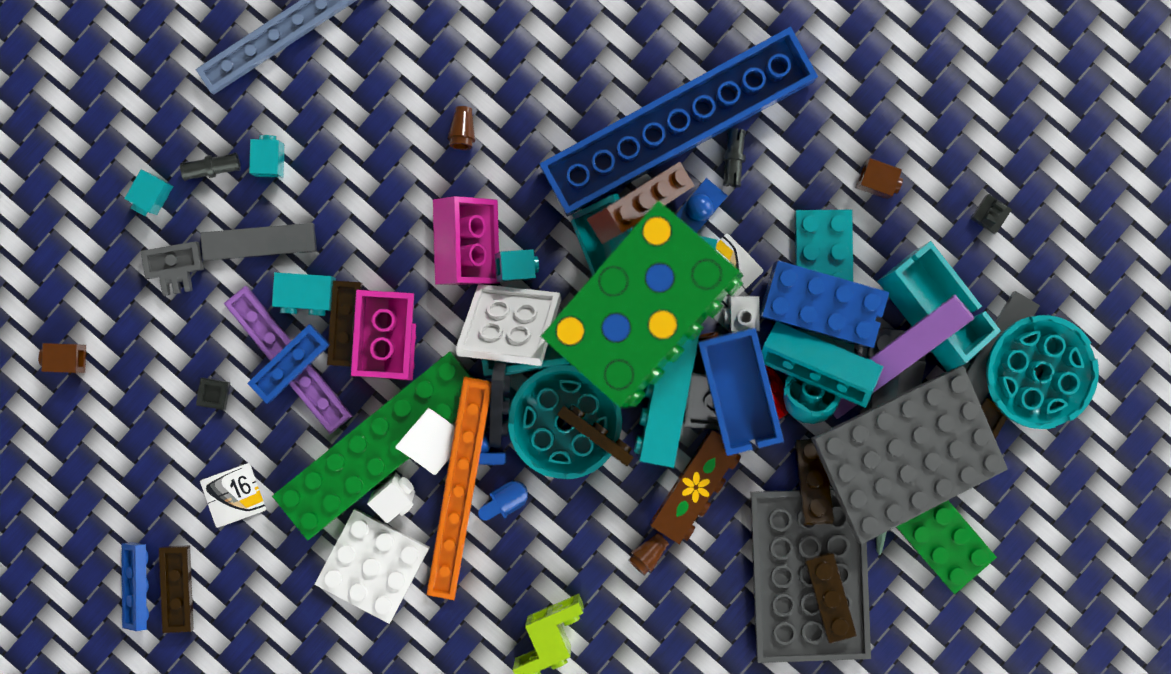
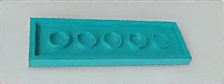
M796 210L795 265L853 282L852 210ZM796 328L798 331L818 337L822 341L844 348L854 354V344Z

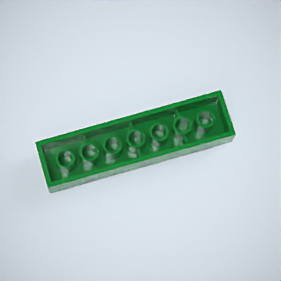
M448 352L272 495L273 499L307 541L410 459L409 456L396 449V445L427 409H431L451 424L457 420L464 377H474L453 352Z

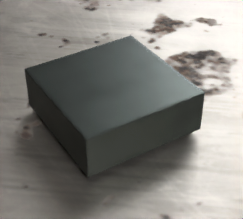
M200 378L196 406L226 410L231 382Z

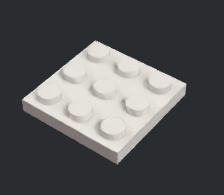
M478 284L456 346L457 356L542 366L548 343L540 336L556 319L561 302L560 293Z
M355 508L314 585L390 624L430 547Z

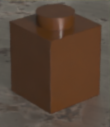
M869 158L864 162L856 189L889 199L893 194H898L903 183V178H900L902 169Z
M42 343V349L39 351L38 356L39 364L42 366L41 372L85 373L86 345Z

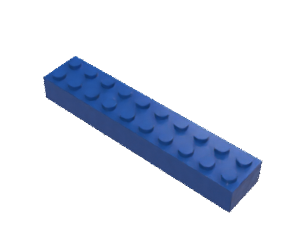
M789 27L539 163L568 217L807 87L818 78V75L792 28Z

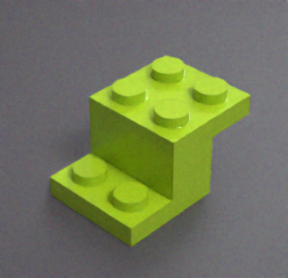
M579 594L527 616L525 627L535 650L515 658L513 665L514 674H541L540 670L550 666L552 669H557L568 662L567 659L571 657V644L561 623L567 626L580 620L579 615L583 614V602Z

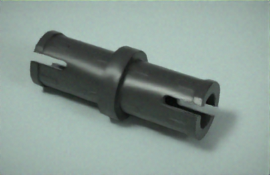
M730 128L727 131V150L723 154V161H725L723 186L729 187V184H731V187H741L742 163L746 159V156L743 154L746 131L740 129L738 132V128Z
M237 153L213 158L211 155H208L202 160L180 163V171L184 181L204 176L214 178L216 174L240 171L241 169Z

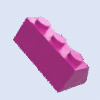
M457 196L434 199L435 285L499 284L500 282H497L495 266V254L499 252L498 200Z
M356 290L351 376L409 379L414 293Z

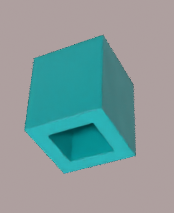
M259 135V139H250L249 173L253 176L284 178L285 144L280 140H276L277 136Z
M141 169L124 199L133 203L130 207L132 210L144 216L148 212L158 215L174 186Z
M534 249L500 251L495 254L497 282L531 280L536 278V273L539 272V260L537 256H534Z

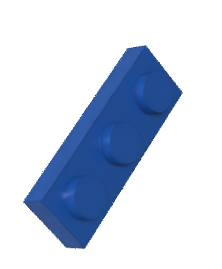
M309 324L247 384L266 404H269L319 357L330 344Z
M134 542L121 543L122 628L132 631L147 630L149 611L146 606V593L148 592L149 584L146 578V564L148 563L146 544Z

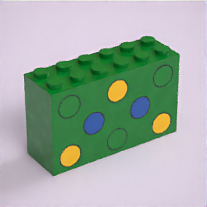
M658 200L540 337L620 408L635 407L645 397L646 394L643 390L648 384L655 385L665 374L663 367L668 362L674 363L685 351L682 348L684 343L688 339L695 340L703 331L704 327L701 324L709 316L713 319L724 306L720 302L727 294L733 296L743 285V282H741L743 274Z

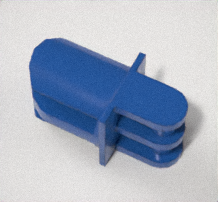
M511 481L490 493L492 500L485 503L478 512L480 519L487 521L499 513L505 519L509 514L521 508L528 498L526 486L519 481Z

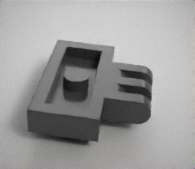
M197 241L141 251L145 279L159 278L163 296L170 295L169 284L171 283L174 294L181 293L180 282L182 281L185 292L192 291L190 272L204 270L200 244Z

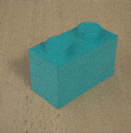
M274 272L272 307H279L280 313L297 314L298 309H309L308 315L325 316L326 311H331L333 280L336 281V278L322 275Z

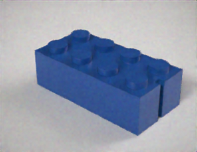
M778 260L773 263L760 309V318L774 322L777 321L791 327L861 347L874 348L881 324L875 320L876 318L883 317L889 292Z
M752 327L698 341L726 455L729 456L753 450L750 443L751 440H755L758 448L784 442L756 328Z

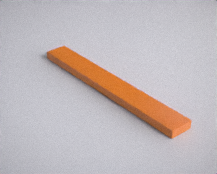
M464 377L427 589L428 596L454 600L456 596L491 397L492 382L469 377Z

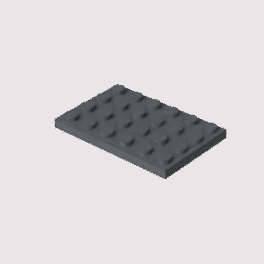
M964 366L956 367L811 438L856 542L859 544H863L1008 470Z
M830 489L834 522L832 524L804 525L800 490L750 492L757 663L871 659L867 542L863 544L856 542L834 489ZM833 552L857 636L829 644L805 559Z

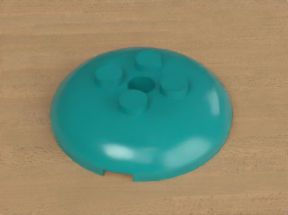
M1036 315L1013 323L997 338L988 356L986 380L994 403L1006 417L1017 424L1029 428L1051 429L1067 421L1074 420L1089 405L1098 384L1099 365L1098 359H1095L1090 346L1091 341L1079 327L1056 316ZM1041 365L1043 373L1040 378H1037L1034 369Z
M571 365L549 367L527 379L512 400L508 421L510 438L519 457L536 472L560 479H574L588 475L600 468L611 457L608 452L573 426L565 430L558 426L557 419L559 416L557 414L564 405L568 408L572 404L586 414L583 419L591 425L595 421L609 431L606 436L614 442L618 438L620 439L622 430L620 407Z

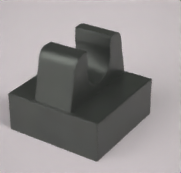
M987 194L970 219L995 234L1012 209L990 194Z

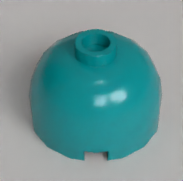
M790 375L784 384L783 402L786 410L794 419L802 423L816 424L824 422L834 414L841 400V397Z

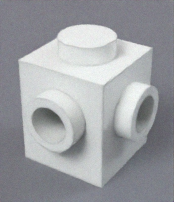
M728 296V308L723 309L724 325H728V330L736 332L754 327L756 331H760L759 296Z
M395 472L371 493L367 504L386 523H389L398 514L403 516L412 508V500L415 494L414 487L407 478H401Z

